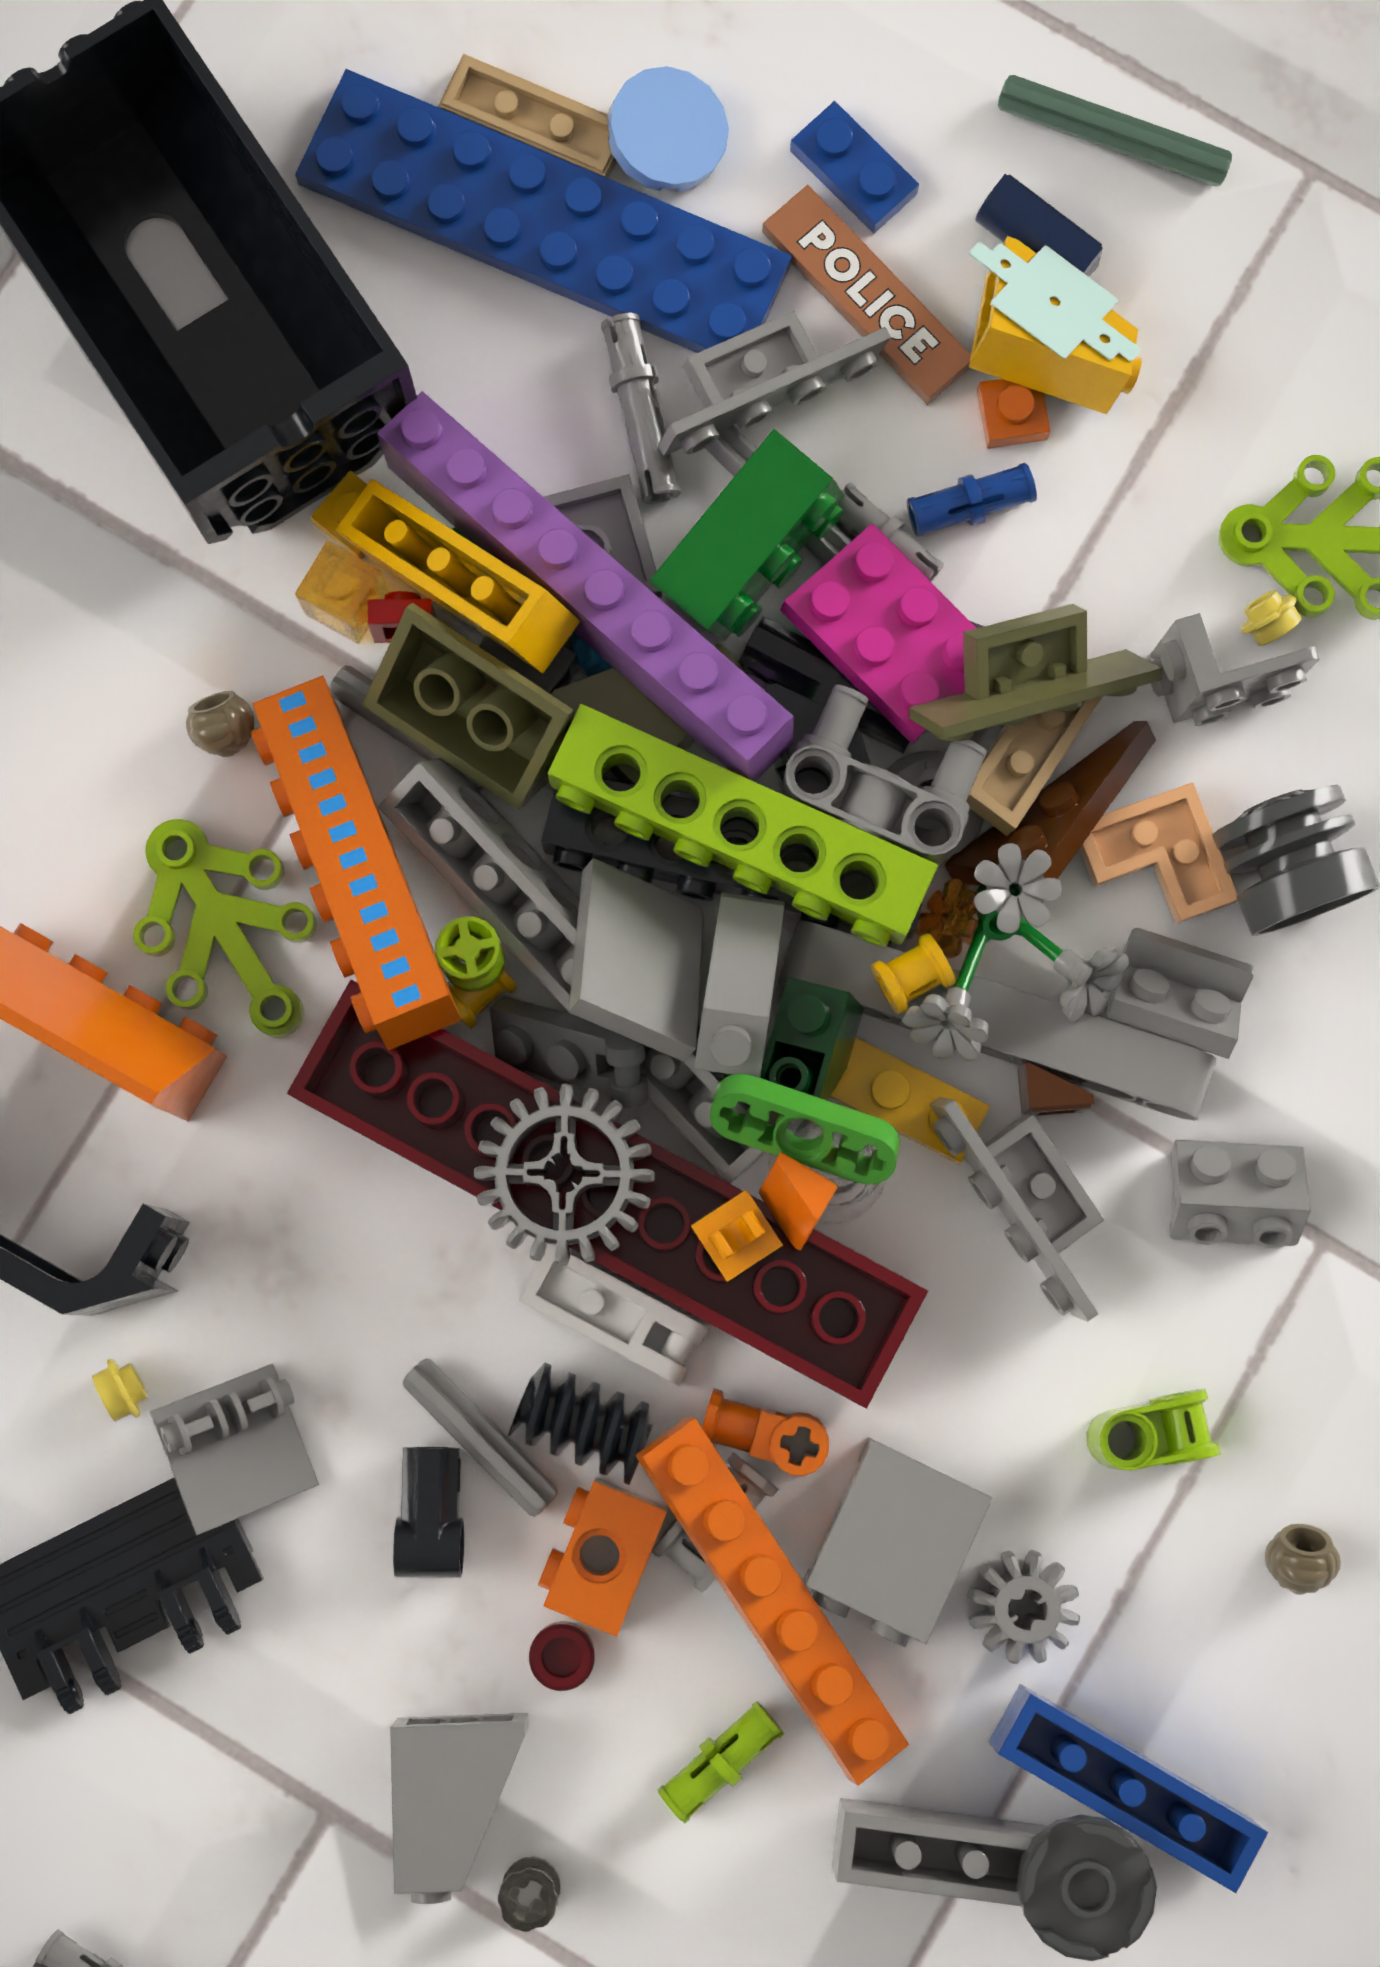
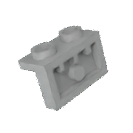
M1141 928L1132 929L1122 952L1128 956L1129 964L1121 972L1123 978L1119 986L1110 992L1106 1019L1229 1059L1238 1041L1241 1002L1253 979L1254 967L1251 964Z

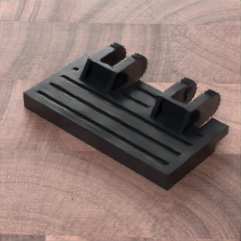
M172 1478L1 1563L0 1651L22 1700L52 1687L60 1706L63 1707L67 1714H72L83 1708L84 1699L81 1687L62 1650V1647L76 1640L92 1672L93 1679L101 1691L108 1696L120 1690L122 1687L120 1675L99 1629L104 1626L106 1627L115 1649L119 1653L171 1626L159 1599L184 1649L191 1654L203 1648L202 1630L194 1618L181 1590L182 1587L198 1580L208 1601L216 1624L222 1631L229 1635L241 1629L239 1615L218 1569L225 1566L237 1593L264 1580L252 1554V1546L239 1519L196 1536L176 1481Z

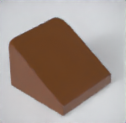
M1027 1062L1018 1067L1021 1114L1029 1113L1034 1114V1116L1082 1113L1090 1109L1094 1104L1092 1093Z

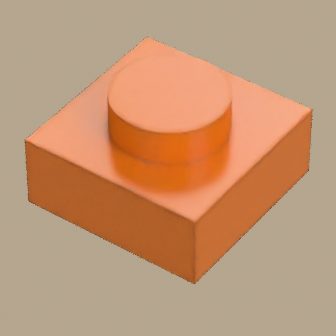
M1004 379L979 382L977 396L987 449L1048 439L1051 431L1044 393Z

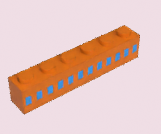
M324 675L252 703L261 727L250 731L263 764L267 766L275 763L280 778L271 781L270 786L284 818L294 814L300 830L289 834L303 869L306 870L314 866L320 883L309 887L322 921L327 923L334 920L340 937L330 941V945L344 978L355 974L361 993L350 998L364 1032L368 1033L377 1030L386 1048L391 1050L462 1021L344 720Z

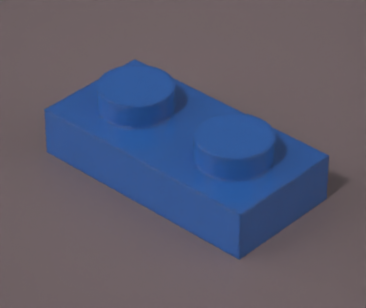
M835 100L791 139L790 152L873 234L918 193L919 183Z

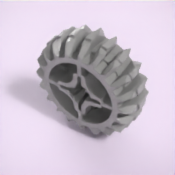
M570 1084L561 1085L559 1105L550 1106L549 1096L543 1087L535 1089L534 1098L539 1109L530 1114L524 1103L518 1098L511 1101L510 1107L520 1121L511 1128L502 1118L494 1117L491 1121V1126L499 1134L505 1136L501 1146L486 1140L480 1141L478 1146L480 1152L496 1158L495 1167L479 1166L474 1168V1177L483 1181L494 1180L496 1188L478 1194V1204L490 1206L500 1202L503 1208L488 1220L491 1229H500L512 1221L516 1228L509 1234L506 1241L510 1248H518L527 1235L535 1238L530 1249V1258L532 1260L541 1261L545 1255L547 1244H556V1262L562 1266H566L569 1263V1245L579 1244L580 1252L585 1262L595 1260V1251L590 1240L601 1236L605 1246L610 1251L619 1248L620 1244L617 1238L609 1229L618 1222L625 1230L631 1233L637 1230L639 1227L638 1223L634 1218L624 1213L628 1204L640 1209H648L651 1200L644 1194L633 1192L634 1183L647 1184L655 1181V1172L653 1170L634 1169L633 1163L635 1160L644 1159L652 1154L650 1144L643 1143L629 1148L626 1140L636 1135L641 1129L639 1122L633 1119L617 1129L613 1122L619 1117L623 1109L622 1104L614 1100L608 1104L602 1115L595 1112L594 1110L599 1101V1092L593 1088H589L585 1093L582 1106L573 1105L574 1093ZM556 1122L553 1147L545 1158L540 1161L524 1162V1164H512L517 1149L527 1136L546 1124ZM576 1122L584 1123L601 1132L615 1148L620 1166L592 1163L580 1157L577 1150ZM567 1141V1154L573 1167L577 1170H583L585 1174L600 1175L598 1177H583L579 1185L572 1182L575 1189L571 1192H566V1207L562 1210V1195L559 1193L557 1183L546 1179L544 1176L530 1175L531 1173H547L550 1165L557 1167L555 1160L563 1158L564 1142ZM511 1184L537 1186L548 1191L552 1200V1212L554 1213L553 1229L542 1227L525 1216L514 1199ZM619 1186L612 1204L603 1215L584 1227L574 1229L577 1199L584 1191L595 1187Z

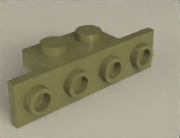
M1069 604L964 631L965 692L909 707L910 720L930 731L940 740L962 741L971 738L974 735V731L995 725L1017 726L1026 723L1029 720V716L1050 710H1076L1083 706V701L1105 695L1127 696L1133 694L1138 686L1162 680V667L1127 649L1087 659V611L1075 604Z

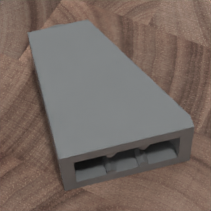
M721 892L694 1069L731 1075L749 1074L760 1078L770 1018L785 901Z
M528 1713L397 1718L390 1727L394 1894H411V1902L417 1904H436L451 1900V1892L462 1891L528 1729Z

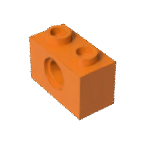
M595 1478L590 1491L577 1487L563 1521V1524L575 1528L566 1551L563 1553L552 1548L538 1582V1586L549 1590L543 1606L617 1637L667 1514L668 1507L599 1478ZM602 1535L609 1537L615 1542L619 1550V1560L615 1566L606 1571H595L585 1564L581 1549L583 1543L590 1537Z

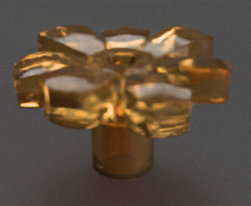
M949 879L944 884L943 892L936 890L928 899L926 906L931 913H920L916 933L921 936L929 933L937 942L945 957L954 958L958 956L962 951V942L970 945L978 926V921L972 917L978 911L974 903V897L978 893L968 890V884L959 879Z

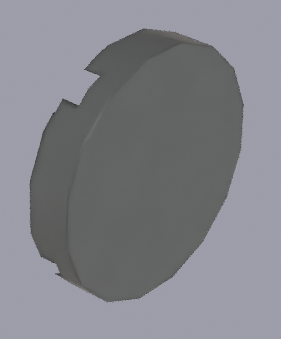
M1080 1814L1054 1821L1032 1839L1020 1860L1017 1891L1023 1915L1043 1943L1065 1957L1095 1961L1109 1957L1108 1954L1116 1953L1123 1947L1125 1949L1141 1937L1154 1914L1157 1885L1147 1855L1129 1832L1106 1818Z

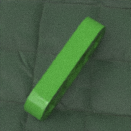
M749 1074L730 1075L724 1078L716 1087L709 1117L714 1129L729 1140L777 1156L780 1152L785 1153L803 1165L860 1184L881 1183L887 1180L895 1171L900 1139L895 1128L883 1119ZM738 1101L750 1105L746 1114L733 1110L737 1106ZM771 1111L778 1113L775 1126L767 1124ZM796 1119L811 1120L819 1125L823 1134L814 1139H802L791 1133L787 1124ZM835 1132L843 1134L839 1147L832 1146ZM865 1145H872L878 1148L872 1152L871 1156L859 1153L865 1148Z

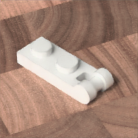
M549 1243L545 1255L539 1261L518 1301L680 1386L688 1371V1368L684 1367L683 1364L694 1343L701 1346L709 1328L571 1254L568 1265H558L555 1257L556 1246ZM654 1322L672 1330L660 1353L643 1345Z

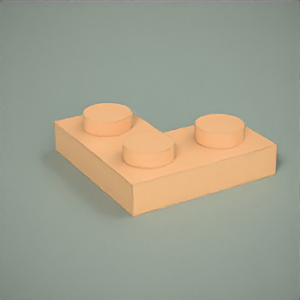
M1193 782L1105 813L1079 848L1094 887L1153 866L1175 924L1229 906L1238 901L1237 891L1230 874L1226 872L1224 867L1225 861L1221 851L1217 849L1212 836L1214 833Z

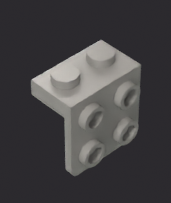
M1198 613L1175 620L1151 652L1152 660L1149 661L1162 667V680L1151 683V686L1158 697L1165 696L1173 723L1193 718L1195 726H1202L1228 717L1232 714L1230 707L1252 700L1254 708L1258 709L1291 697L1289 689L1307 681L1305 674L1320 658L1316 647H1309L1220 673L1201 614Z

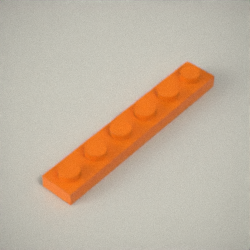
M687 1416L635 1456L848 1780L859 1786L906 1748L909 1743L696 1418Z

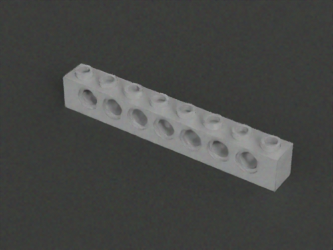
M441 758L418 762L377 808L479 917L487 921L495 929L497 936L569 1011L579 897L462 772ZM697 1024L696 1050L685 1062L645 1045L646 1056L645 1060L640 1064V1073L645 1074L648 1079L649 1098L728 1183H732L766 1152L723 1137L711 1124L709 1113L716 1087L724 1078L731 1074L694 1069L700 1031L699 1024ZM738 1101L737 1106L733 1110L746 1114L750 1105ZM771 1111L767 1124L775 1126L777 1112ZM791 1122L787 1124L788 1129L790 1130L794 1126Z

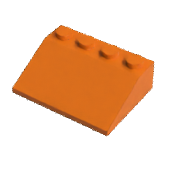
M19 923L14 933L0 926V1019L150 1105L189 1122L227 1058L226 1054L212 1046L218 1035L184 1016L178 1027L157 1015L163 1004L131 985L128 986L124 995L103 985L102 983L108 972L76 954L73 955L69 964L52 956L47 952L54 942L24 924Z

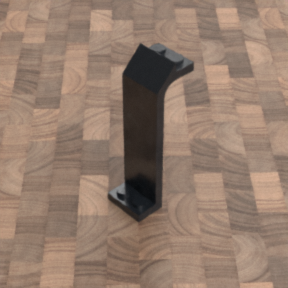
M142 1204L107 1265L100 1273L86 1281L80 1280L0 1234V1279L62 1315L93 1316L178 1292L177 1289L157 1278L162 1270L170 1273L181 1260L189 1244V1238L183 1236L190 1222L167 1209Z

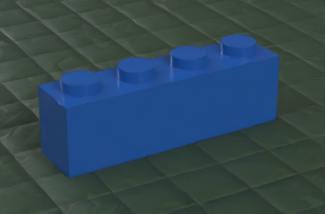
M1019 1684L988 1741L1000 1756L1234 1893H1237L1268 1834L1264 1828L1247 1815L1022 1684Z

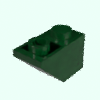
M788 977L762 1063L760 1078L828 1101L847 1069L864 1007L850 992Z

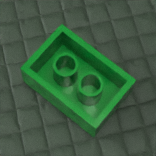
M773 429L649 581L707 631L724 642L731 633L740 637L760 615L762 608L757 602L773 584L778 589L781 588L800 567L803 559L797 554L812 535L819 540L822 539L840 519L844 510L838 504L845 496L833 477L778 431Z

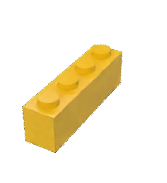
M374 479L370 480L336 528L340 535L374 563L542 674L580 623V620L546 589Z

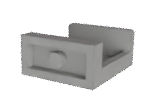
M868 1437L858 1459L860 1464L811 1569L808 1568L803 1578L805 1586L815 1590L812 1597L818 1606L843 1618L847 1617L850 1608L855 1609L874 1619L870 1628L872 1632L902 1647H906L910 1637L927 1644L993 1497Z

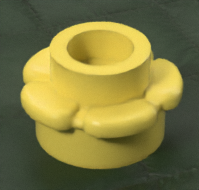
M1271 590L1256 598L1244 609L1248 619L1241 626L1242 633H1251L1259 646L1266 645L1280 638L1293 629L1302 619L1294 606L1297 599L1291 594L1280 597L1276 590Z
M107 1360L108 1367L92 1375L94 1385L105 1408L114 1422L130 1414L135 1418L139 1417L141 1412L138 1403L148 1398L139 1375L131 1363L120 1368L115 1360Z

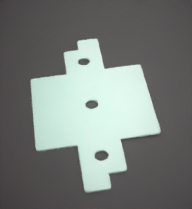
M978 242L969 251L970 256L1007 283L991 300V305L1061 358H1067L1082 340L1108 360H1113L1119 353L1128 361H1133L1141 352L1140 347L1102 320L1118 303V299L1048 246H1044L1028 263L1001 243L991 250L983 243ZM1001 260H1006V261H1008V262L1010 263L1011 267H1010V268H1004V267H1002L1001 264H1000V261H1001ZM1050 298H1057L1060 301V305L1055 306L1051 304ZM1100 335L1108 336L1110 342L1103 343L1099 338Z

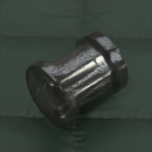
M531 1856L523 1857L512 1863L505 1872L498 1894V1904L501 1907L502 1918L513 1929L529 1932L535 1928L546 1926L554 1917L561 1892L560 1877L555 1867L545 1859ZM530 1880H533L542 1885L539 1895L542 1900L535 1898L531 1901L529 1907L521 1905L518 1902L520 1894L518 1888H526Z

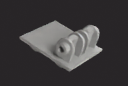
M273 1363L150 1411L196 1536L319 1485L289 1405L294 1403L293 1392L286 1379L279 1380Z

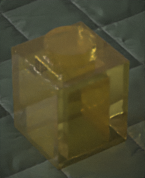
M326 541L295 592V596L305 615L359 644L369 628L368 599H384V595L390 593L382 570Z

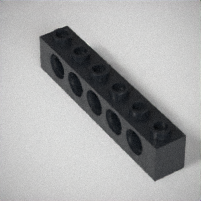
M603 779L604 783L615 791H627L634 787L633 785ZM554 789L541 843L544 853L554 856L552 863L556 866L582 872L592 858H595L650 884L652 879L677 884L676 893L688 898L712 901L714 893L721 895V892L785 901L784 910L801 913L799 921L812 922L833 929H837L838 922L854 925L832 914H829L826 921L811 917L791 905L794 899L793 896L773 887H770L767 894L749 889L732 878L733 874L722 870L718 862L711 860L708 867H703L684 858L679 860L665 859L655 848L660 836L652 833L649 840H643L629 834L618 845H604L595 838V828L601 821L617 817L596 807H593L590 814L575 810L557 800L555 796L558 790ZM668 794L662 802L664 811L674 818L689 817L699 806L697 800ZM734 817L727 820L720 829L723 837L734 845H746L752 842L758 834L755 825L743 817ZM795 843L788 845L780 853L783 864L790 861H801L810 868H813L816 864L815 854L809 847L803 844ZM860 870L848 871L840 877V886L847 877L853 875L864 876L874 885L872 878ZM922 903L905 938L911 939L917 930ZM890 940L888 942V944H896Z

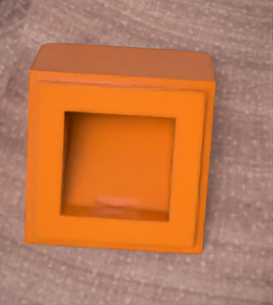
M780 1152L758 1193L795 1249L801 1251L838 1186L785 1153Z

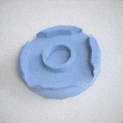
M668 66L644 69L624 83L609 108L607 122L609 121L608 130L610 135L608 142L611 154L625 174L646 188L661 191L662 188H678L677 191L690 190L709 178L726 151L729 127L724 107L711 87L688 71Z

